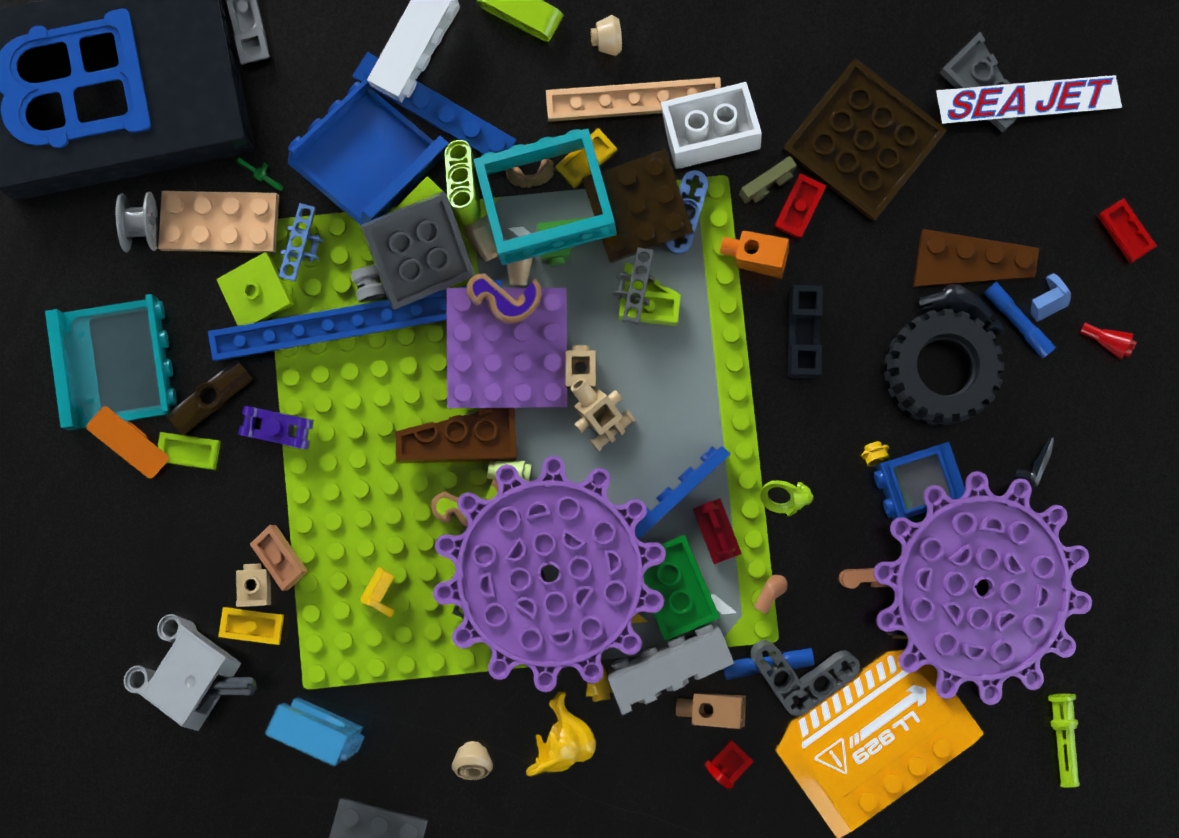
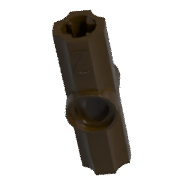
M235 359L208 382L200 384L191 396L166 416L184 436L211 413L219 411L227 400L254 379L240 362ZM209 390L216 391L217 398L214 403L205 404L203 401L204 394Z

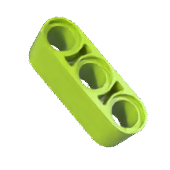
M543 0L476 1L481 8L546 42L551 40L564 16L560 10Z
M455 140L445 148L447 197L456 221L461 225H471L478 221L481 215L479 180L474 163L475 158L469 143L464 140Z

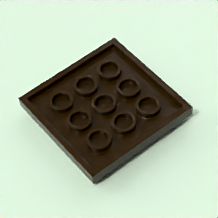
M855 58L785 144L782 151L791 156L792 159L874 222L947 129Z

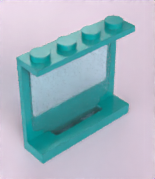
M148 294L145 295V300L64 313L58 309L45 311L61 428L66 430L87 428L86 426L103 406L109 407L125 421L163 416L174 409L173 406L177 405V396L175 389L170 387L169 377L173 376V367L171 360L166 358L165 348L169 347V339L166 330H162L161 319L165 318L162 301H158V298Z

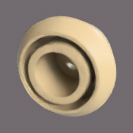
M613 15L596 22V28H591L592 46H597L599 52L616 56L622 51L620 21Z
M475 741L466 742L461 746L452 762V770L455 774L466 780L482 779L493 769V763L487 749Z

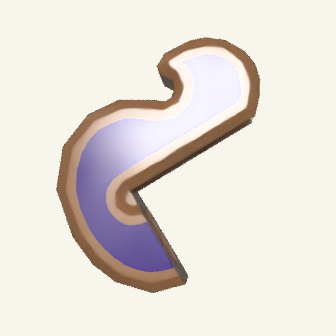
M478 274L471 277L467 283L466 293L469 300L477 306L481 305L483 299H486L491 314L498 321L513 324L523 321L535 311L541 300V285L535 278L519 298L514 300L486 274Z

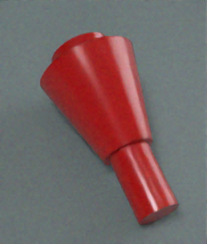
M1084 323L1080 332L1097 340L1100 345L1120 360L1123 359L1124 355L1130 357L1137 341L1132 339L1134 333L1108 329L1102 330L1087 323Z

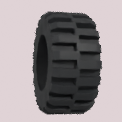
M943 309L940 312L933 310L926 312L920 317L918 316L898 332V335L889 346V353L885 357L884 364L887 365V371L884 372L885 381L890 383L891 388L888 391L891 397L895 396L899 401L897 406L902 411H909L911 413L910 417L917 421L922 419L926 421V424H943L945 426L967 420L983 411L986 405L991 404L996 397L994 395L995 391L1000 389L1003 381L1000 379V374L1004 372V363L999 360V356L1003 352L1001 346H995L993 339L996 336L992 330L986 332L982 328L985 323L977 318L973 321L969 318V313L961 311L957 314L953 313V309ZM940 340L950 342L957 346L966 356L969 364V379L964 388L952 395H939L928 389L922 382L918 374L917 359L922 349L929 343Z

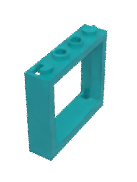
M588 128L583 130L574 129L565 135L554 138L544 137L528 145H514L509 150L498 153L488 152L474 159L502 266L617 235L614 217ZM584 149L602 215L504 241L487 175Z

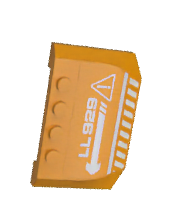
M905 649L887 651L860 670L854 679L811 710L793 718L789 722L781 742L775 749L836 838H841L854 831L965 751L984 734L957 695L949 699L938 695L935 687L938 672L933 665L925 664L912 673L901 669L899 657Z

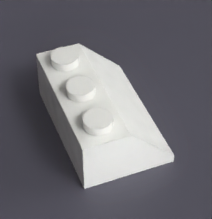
M747 82L661 102L668 145L675 169L761 148L762 132Z

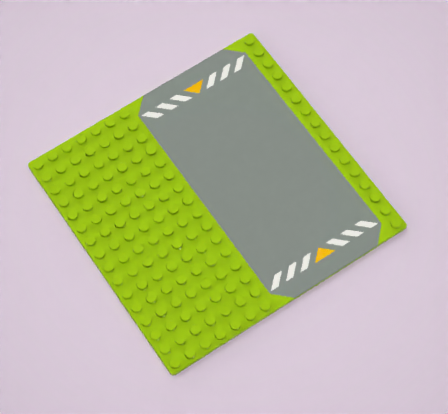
M725 175L707 177L708 188L693 242L687 253L683 255L672 254L667 249L666 244L650 249L654 250L649 275L654 276L662 286L669 287L681 294L677 326L639 322V325H634L635 323L626 321L624 323L622 320H618L621 299H617L612 294L614 290H618L620 279L616 275L624 272L625 263H630L634 266L636 255L611 263L609 262L603 240L599 239L575 246L570 254L571 261H565L563 266L548 267L547 263L541 264L540 256L533 257L527 285H509L510 279L507 264L502 266L499 256L484 262L483 258L464 235L467 233L464 228L465 225L457 222L475 275L486 274L493 281L502 280L503 288H527L535 278L541 285V288H566L567 350H572V346L586 345L590 346V350H596V388L607 396L616 390L623 398L615 405L622 415L625 410H628L636 420L624 429L625 433L623 435L617 433L614 436L616 441L612 444L608 442L598 452L590 443V440L596 438L598 434L591 428L580 433L574 425L582 417L574 408L579 400L571 389H567V407L514 408L516 461H525V464L532 465L530 481L540 477L543 462L547 457L558 456L565 464V474L569 481L573 483L583 482L592 470L603 468L608 471L611 478L607 488V497L611 503L622 505L629 500L639 499L645 503L646 507L652 510L659 503L656 497L668 486L672 490L681 483L678 477L690 466L695 470L703 462L700 457L711 446L715 449L723 446L730 455L650 528L639 541L663 544L685 534L720 616L719 619L707 624H712L713 627L719 625L727 647L753 645L761 640H768L772 643L776 642L779 634L775 600L767 614L754 608L766 581L772 576L765 506L760 499L763 487L739 267H736L735 257L720 254L723 237L735 239L728 177ZM694 178L692 182L686 183L690 185L689 197L682 195V198H689L699 203L700 199H694L696 189L703 186L699 184V179ZM682 179L676 180L679 189H680V185H681ZM586 189L493 198L504 241L538 232L537 223L595 217ZM480 199V218L485 216L489 223L484 199ZM685 205L691 220L695 216V210L693 207ZM393 207L388 213H391L396 207ZM346 212L314 216L310 230L311 236L318 234L324 240V243H319L316 252L319 260L313 259V262H310L309 258L305 257L304 261L301 262L296 282L282 279L294 305L274 315L272 320L388 300L386 295L374 301L358 302L356 296L358 287L352 281L351 272L362 267L375 265L364 240L365 237L360 224ZM302 216L301 218L308 219L309 216ZM295 217L278 219L276 253L270 254L279 273L284 259L281 251L287 249L291 232L288 231V226H293ZM300 223L299 228L306 230V224ZM295 237L292 240V246L298 248L303 244V240L300 237ZM683 238L674 241V247L680 248L681 244H687V241H684ZM306 241L303 252L310 254L313 241ZM642 253L639 261L643 263L648 262L649 255ZM290 257V259H289V261H291V262H294V261L297 260V259H294V258H291V257ZM288 265L285 275L291 276L294 272V267ZM638 267L637 271L645 273L646 269ZM471 278L447 288L467 286ZM447 321L275 351L280 413L314 420L313 429H309L307 440L310 441L308 450L282 444L291 547L309 571L294 585L304 688L318 689L488 671V665L492 658V651L489 645L484 642H477L467 648L457 647L452 640V634L461 625L464 618L452 614L456 604H440L433 596L435 586L452 579L456 571L452 560L438 554L435 543L440 536L445 534L461 535L467 530V527L462 525L456 514L452 516L451 523H445L437 519L432 512L431 503L434 497L442 492H447L458 498L462 494L469 492L485 500L493 482V479H487L490 461L396 464V431L430 422L436 423L448 420L449 417L460 414L463 416L483 409L447 408ZM579 363L575 367L578 373H584L587 369L583 363ZM294 425L292 437L296 436L298 426ZM721 498L742 554L713 564L693 508ZM547 564L542 568L545 581L552 582L558 578L559 572L554 565ZM378 566L395 576L381 600L382 603L395 610L391 618L363 604L360 600ZM459 607V610H458V611H459L461 614H464L462 608ZM642 611L636 613L632 618V629L638 634L642 642L641 648L636 654L627 655L618 648L609 647L602 652L601 660L640 656L639 652L649 647L656 646V649L667 646V641H664L653 613ZM697 628L681 635H684L685 638L696 634L695 630ZM519 664V665H516L513 669H516V668H526V667H529V666L524 665V664Z

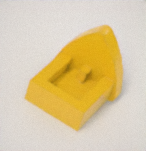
M378 566L360 598L361 602L391 618L395 610L382 603L381 600L395 576Z

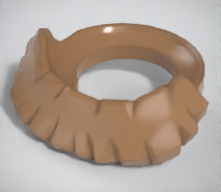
M545 159L541 160L540 167L532 175H525L519 167L505 171L511 184L521 188H531L532 186H541L542 183L548 182L553 177L555 168L553 167L554 162L552 160Z

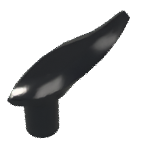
M1050 437L1043 447L1039 457L1034 461L1032 472L1017 469L1015 480L1019 478L1027 480L1032 489L1039 484L1052 453L1054 438Z

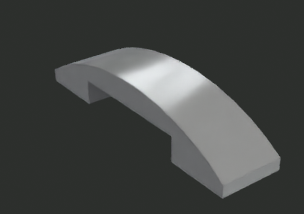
M226 0L241 65L270 58L258 1Z

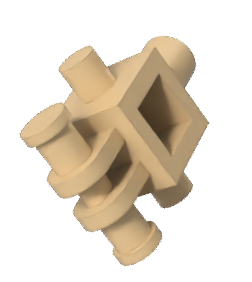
M585 378L577 380L571 386V391L579 400L574 408L582 417L574 425L580 433L591 428L598 434L596 438L590 440V443L598 452L608 442L612 444L616 441L614 436L617 433L623 435L625 433L624 429L636 421L628 410H625L622 415L615 405L623 399L616 390L607 396L598 388L593 390Z

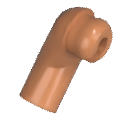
M772 575L766 581L754 608L767 614L773 601L786 592L788 586L786 578L782 575Z

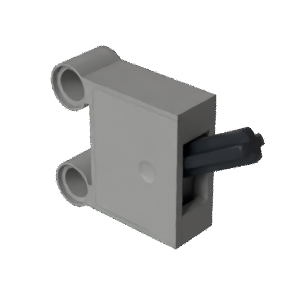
M173 614L164 616L157 626L158 636L165 641L173 643L157 670L134 666L126 672L124 677V685L129 692L143 696L180 726L199 731L220 696H252L257 691L254 678L233 677L241 665L238 660L199 633L192 621Z

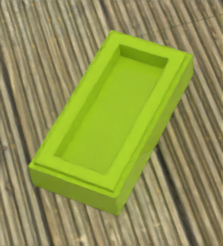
M160 432L158 448L168 455L169 459L166 462L168 464L216 470L221 441Z

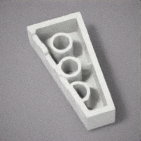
M411 0L367 79L370 86L401 103L405 97L409 98L416 87L417 77L428 66L432 53L441 42L445 32L460 10L458 0Z

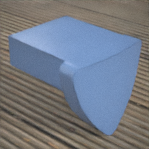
M1054 273L1046 277L1050 291L1032 300L1030 314L1036 322L1067 307L1070 303L1071 292L1060 277Z

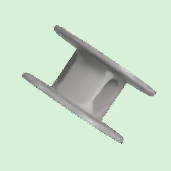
M150 191L147 192L143 207L130 208L126 196L120 193L117 197L115 212L117 235L122 250L127 253L131 249L133 237H146L150 249L156 251L159 242V216L154 195Z

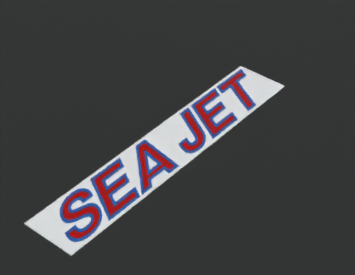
M1116 75L936 90L942 124L1122 108Z

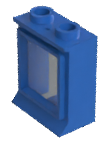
M949 442L875 466L877 471L874 472V479L879 489L883 488L886 500H883V506L887 516L892 517L893 520L898 517L909 518L927 512L923 493L931 485L942 487L951 499L961 498L965 491Z

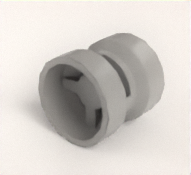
M375 265L362 267L351 272L352 281L358 287L356 292L358 302H370L386 296Z

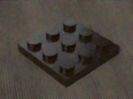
M666 149L601 172L617 235L602 239L609 262L613 263L636 255L638 248L650 250L694 234ZM592 176L582 179L594 216L602 215Z

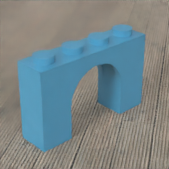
M301 698L294 699L291 706L285 703L279 704L265 735L334 766L341 761H346L355 752L357 753L365 736L361 735L362 726Z

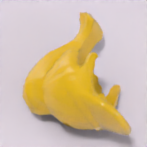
M564 691L558 692L549 702L558 721L552 726L546 743L543 742L541 735H536L539 757H536V763L526 770V774L530 777L543 772H562L575 764V762H584L590 759L595 752L596 740L593 732L583 720L574 716L566 709L564 704L566 694Z

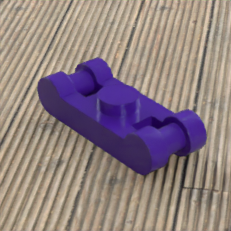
M244 405L242 414L245 417L243 426H239L238 435L308 450L310 441L307 438L309 429H313L314 420ZM257 417L263 418L260 429H255ZM294 425L298 426L296 436L292 437Z

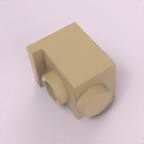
M586 345L572 346V350L566 351L567 389H571L573 383L582 378H585L592 389H595L596 350H590V346ZM577 364H585L587 367L586 371L578 373L575 370Z
M261 563L243 564V570L236 571V607L271 605L269 571L262 569ZM250 579L256 582V588L253 591L247 588V582Z

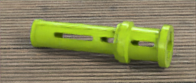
M1049 695L1048 700L1052 702L1053 720L1050 722L1053 730H1056L1060 787H1078L1080 782L1074 733L1078 720L1075 719L1073 705L1076 695Z

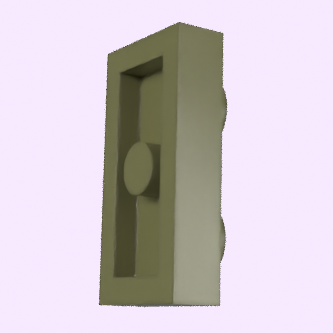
M789 156L742 187L739 195L745 204L752 199L755 203L760 201L770 193L768 191L770 187L776 183L780 187L794 177L792 173L797 166L796 163Z

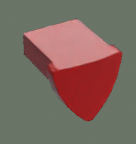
M730 739L711 761L707 760L704 765L721 785L727 789H732L735 785L734 782L752 764L753 760Z

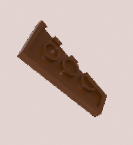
M923 229L920 236L913 288L935 285L946 286L960 283L971 284L986 281L1033 279L1036 275L1039 248Z

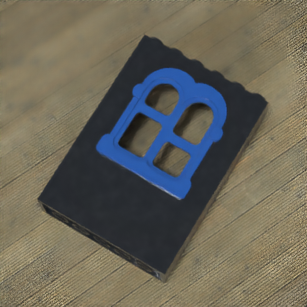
M41 0L0 9V191L12 200L17 201L255 152L225 0ZM112 33L115 38L119 64L110 69L86 72L82 60L80 40L85 37ZM60 42L66 43L72 70L69 77L41 83H29L19 76L17 62L25 51ZM121 80L127 101V113L121 116L81 123L78 119L74 91L80 87ZM60 93L66 120L65 125L61 128L47 131H39L32 128L26 119L28 104L38 96Z

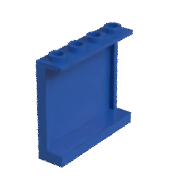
M368 77L361 83L359 81L354 83L342 101L336 100L323 119L317 118L310 125L308 133L302 138L300 136L296 137L288 147V164L360 225L386 215L445 157V148L449 144L441 136L435 141L429 138L374 92L367 81Z

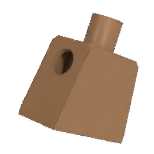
M697 692L694 694L693 699L677 698L676 716L692 717V725L741 729L745 726L746 695ZM704 704L712 705L713 714H706L704 712Z

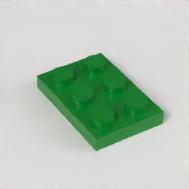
M685 534L661 544L666 552L664 561L649 567L643 576L646 586L660 592L664 599L662 609L653 613L664 641L720 618Z

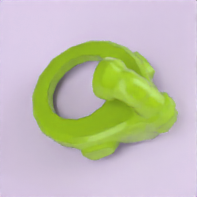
M770 481L763 486L760 493L762 504L764 503L767 509L776 513H786L787 516L795 514L797 510H800L805 505H809L814 499L811 489L802 482H798L796 487L785 481ZM774 487L784 488L788 491L791 498L786 503H775L769 498L768 491Z

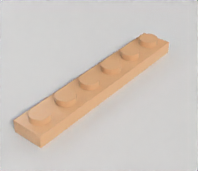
M716 77L546 90L548 122L662 113L661 102L721 88V79Z

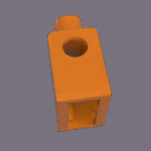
M742 231L740 240L723 237L720 254L735 257L736 267L775 278H783L789 253V239L749 231ZM752 249L757 251L754 254L747 253V251Z

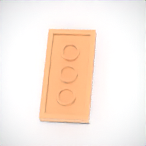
M162 191L158 249L161 251L276 253L279 195L277 193Z

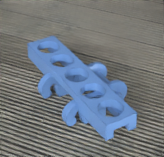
M299 203L293 226H288V231L291 232L287 249L281 251L284 259L279 277L282 279L296 282L301 262L304 261L305 257L309 258L310 262H313V259L319 260L316 252L319 243H324V240L318 234L311 236L310 232L316 207ZM304 209H309L311 212L308 219L301 218ZM305 223L307 226L306 230L300 229L299 224ZM295 237H300L303 240V244L298 248L292 246V240ZM307 240L313 241L310 254L303 252ZM290 257L297 259L294 262L289 261ZM288 265L294 267V272L291 276L285 275Z

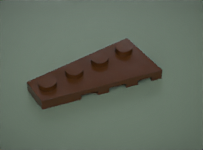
M483 408L475 413L463 416L460 414L449 417L448 420L436 423L430 422L396 431V464L516 461L515 409Z

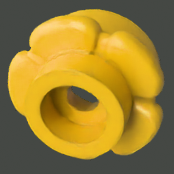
M877 441L864 447L865 451L861 454L867 466H876L890 459L888 454L890 448L888 445L882 446L881 442Z

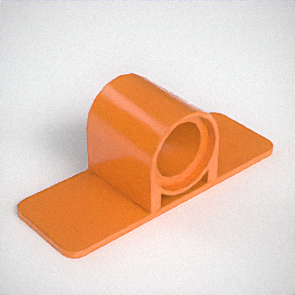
M103 406L86 426L88 431L147 478H153L169 459L168 455L148 440V437L128 420H123L107 406Z

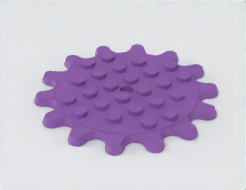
M549 456L544 460L541 475L534 481L522 479L514 466L502 465L496 471L499 490L494 498L484 500L469 492L459 497L457 505L458 509L468 520L467 530L458 536L445 534L437 539L435 543L436 551L439 555L452 560L456 571L452 579L435 586L433 596L440 604H456L462 608L464 620L453 631L452 640L459 648H467L477 642H484L489 645L492 651V658L488 665V672L493 678L498 680L504 679L516 665L524 664L532 669L536 688L542 692H549L556 686L558 672L566 666H572L580 672L586 682L596 683L603 676L600 657L605 649L615 647L627 655L636 654L640 650L642 645L641 638L634 632L631 626L633 616L642 611L655 613L662 609L664 605L662 594L647 587L643 576L649 567L664 561L666 556L665 549L657 542L643 543L635 536V526L645 517L647 512L646 505L639 499L629 500L622 505L611 503L607 497V488L611 478L605 469L596 468L590 472L587 479L583 482L573 483L566 477L565 464L558 456ZM545 565H554L559 573L555 581L547 582L542 578L541 570Z
M975 471L968 475L964 494L959 499H951L942 487L931 485L923 493V499L927 507L926 517L923 521L914 523L907 518L898 517L891 523V534L900 542L902 551L899 559L896 561L880 562L874 568L875 580L878 583L890 586L895 593L893 604L889 608L880 611L877 615V625L883 631L901 630L907 635V646L899 657L901 669L912 673L925 664L933 665L938 672L935 686L936 692L942 698H952L956 695L959 686L963 682L973 681L978 686L981 700L988 705L998 703L1002 697L1003 682L1012 676L1018 677L1029 690L1039 689L1044 682V676L1040 669V660L1043 655L1053 652L1060 657L1068 658L1076 650L1075 640L1067 634L1064 625L1067 617L1071 614H1085L1091 609V597L1085 592L1076 590L1071 583L1073 572L1086 565L1089 553L1085 547L1080 545L1071 547L1062 545L1059 540V531L1067 521V511L1060 505H1052L1042 513L1033 511L1029 504L1032 488L1025 479L1019 478L1014 480L1004 495L996 496L989 489L986 475ZM984 579L988 583V591L985 595L980 596L975 585Z

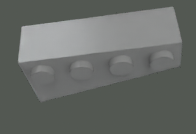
M712 624L701 626L695 630L696 634L687 638L684 635L676 636L668 640V645L660 649H656V646L649 647L639 652L640 657L630 661L628 658H622L611 664L612 668L607 670L608 680L622 715L631 712L632 708L630 705L635 702L648 704L656 700L663 689L676 691L689 683V677L694 676L695 680H699L734 664L719 625L714 627Z

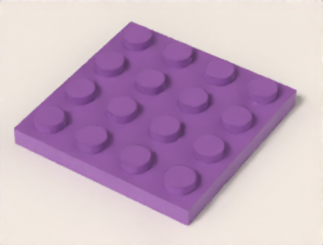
M466 288L446 289L447 408L567 407L566 288H541V300L535 311L523 321L513 324L498 321L491 314L486 299L482 300L481 305H474L467 296ZM502 288L514 300H517L526 290V288Z

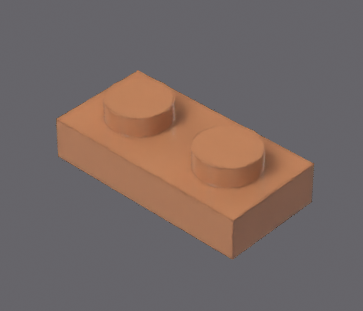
M269 525L250 543L282 591L289 590L309 572L276 525Z

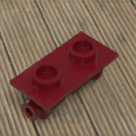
M721 498L693 508L713 564L742 554Z

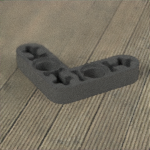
M761 640L756 642L751 649L752 661L784 708L794 716H801L854 679L860 671L858 659L850 652L843 650L836 652L798 679L780 650L771 641ZM764 650L769 652L770 658L775 663L771 667L763 659L762 652ZM843 661L848 662L847 666L849 668L845 671L842 669L841 665ZM832 670L837 678L834 679L828 671ZM786 671L788 673L787 681L784 684L776 685L774 683L775 675L778 672ZM818 677H827V684L823 689H814V682ZM807 687L813 695L809 697L804 688ZM796 695L800 701L798 705H795L792 700Z

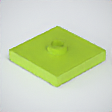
M269 252L262 253L216 279L238 326L263 322L294 305L282 278L279 277V271Z

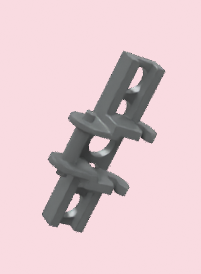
M638 248L632 275L626 272L616 275L620 279L618 290H614L612 294L617 299H627L622 319L624 323L627 321L635 323L634 325H639L643 303L644 306L650 305V300L644 298L647 281L650 283L655 281V277L649 275L654 250ZM642 253L649 255L648 262L643 263L639 261ZM638 267H644L646 269L645 273L637 272ZM626 281L630 282L628 292L624 291ZM635 281H640L644 284V287L641 290H635L632 284ZM634 308L637 310L635 318L628 317L629 309Z

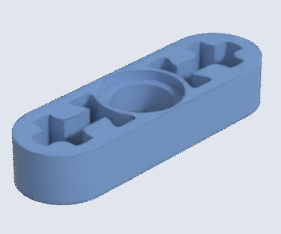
M694 170L686 173L680 185L681 195L689 197L690 185L686 184L687 182H692L694 178L699 179V184L703 187L697 188L694 199H700L699 203L689 198L683 199L685 205H689L695 210V216L690 220L694 234L684 237L683 240L687 241V244H681L680 248L674 247V241L666 243L669 252L675 255L687 253L693 242L708 188L707 177L700 171Z

